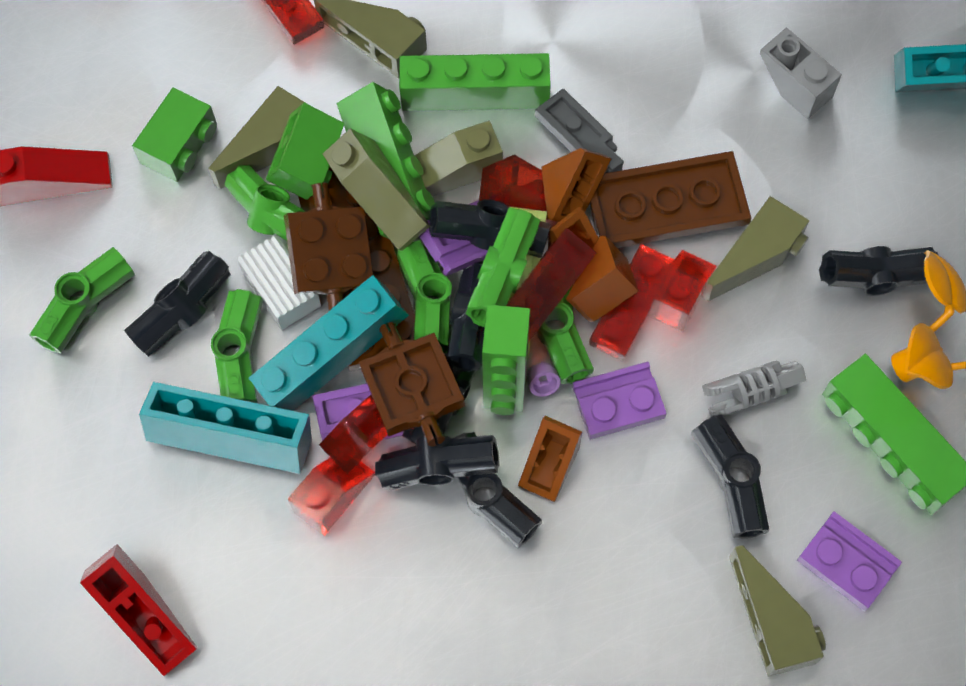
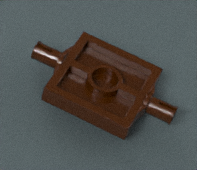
M316 183L311 185L315 208L307 212L287 213L284 215L294 294L314 292L327 295L328 309L330 311L343 300L342 293L351 288L359 287L373 275L364 209L362 207L339 208L330 206L328 183Z
M388 322L392 336H390L386 324H383L379 331L387 347L379 354L359 361V365L388 437L412 427L421 426L429 446H436L431 431H433L438 444H441L445 437L440 430L437 420L445 414L466 406L435 333L416 340L402 341L394 322Z

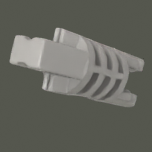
M776 360L705 384L702 388L705 396H716L728 391L732 392L734 398L712 405L708 409L710 417L720 414L726 416L750 406L786 395V388L806 381L803 366L799 365L798 362L794 361L780 365V362Z

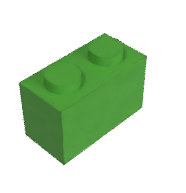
M172 87L132 145L139 163L178 182L184 172H189L192 169L198 151L204 143H208L213 138L216 132L217 122L212 107Z
M305 102L301 104L289 116L266 180L306 200L313 195L311 185L329 183L332 171L328 170L329 164L323 153L340 138L345 123Z

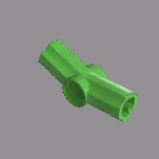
M238 165L226 177L225 186L249 213L247 218L248 226L258 233L266 235L276 234L287 241L284 215L287 213L306 212L289 202V193L279 186L267 184L250 165Z
M509 207L493 246L489 247L477 277L479 282L467 306L466 315L472 319L473 323L485 328L487 304L506 306L511 293H515L528 261L525 260L526 255L532 246L541 221L532 213Z
M421 240L414 241L403 251L399 250L397 253L398 262L415 300L414 340L435 333L443 353H447L452 285L450 280L442 274L438 263L435 262ZM427 296H435V297H438L439 299H431V298H428Z
M112 247L78 273L69 272L57 280L54 287V298L29 334L34 341L54 353L61 354L83 319L91 316L97 310L99 301L135 275L118 250ZM84 291L79 299L70 300L74 293Z
M549 264L548 266L540 267L537 333L540 341L546 346L561 384H573V382L583 380L592 374L594 368L574 324L573 306L566 300L573 287V268H569L564 264ZM550 320H560L564 323L565 327L554 330L549 328L546 323Z
M241 289L229 291L219 329L211 339V349L215 356L220 395L258 403L256 388L249 380V377L253 374L251 346L263 299L251 291ZM228 346H241L236 354L231 356L223 355L224 350Z

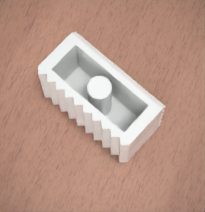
M273 235L271 239H266L264 243H260L257 247H253L251 251H246L244 255H240L237 258L242 273L256 294L262 297L263 304L281 330L321 307L318 293L294 294L288 245H284L278 235Z

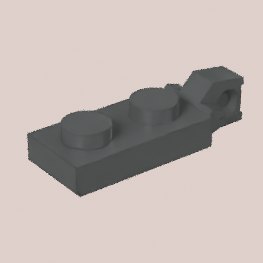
M562 88L535 109V117L570 152L583 148L607 155L611 158V161L605 173L622 170L624 161L615 153L617 146L613 142V135L565 89Z

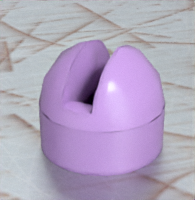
M543 361L535 366L532 365L527 371L529 389L536 396H549L557 391L560 386L559 375L550 363ZM546 375L547 380L540 382L539 377Z

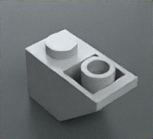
M787 27L761 49L760 55L780 95L807 119L833 98L842 74Z

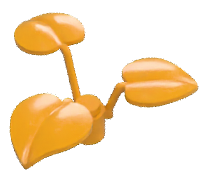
M927 250L924 252L926 255L924 260L925 278L935 298L945 305V310L930 327L924 323L915 325L910 334L908 347L894 353L891 357V362L895 373L903 382L908 383L916 378H921L939 389H947L953 384V371L966 369V361L950 363L942 347H940L934 332L954 314V310L960 314L966 312V289L956 270L945 259Z

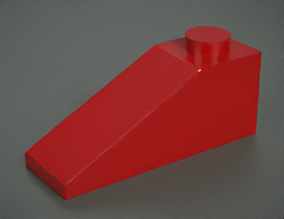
M25 146L0 150V207L113 188L108 152Z
M118 544L84 571L80 584L163 676L197 649L195 643L145 574Z

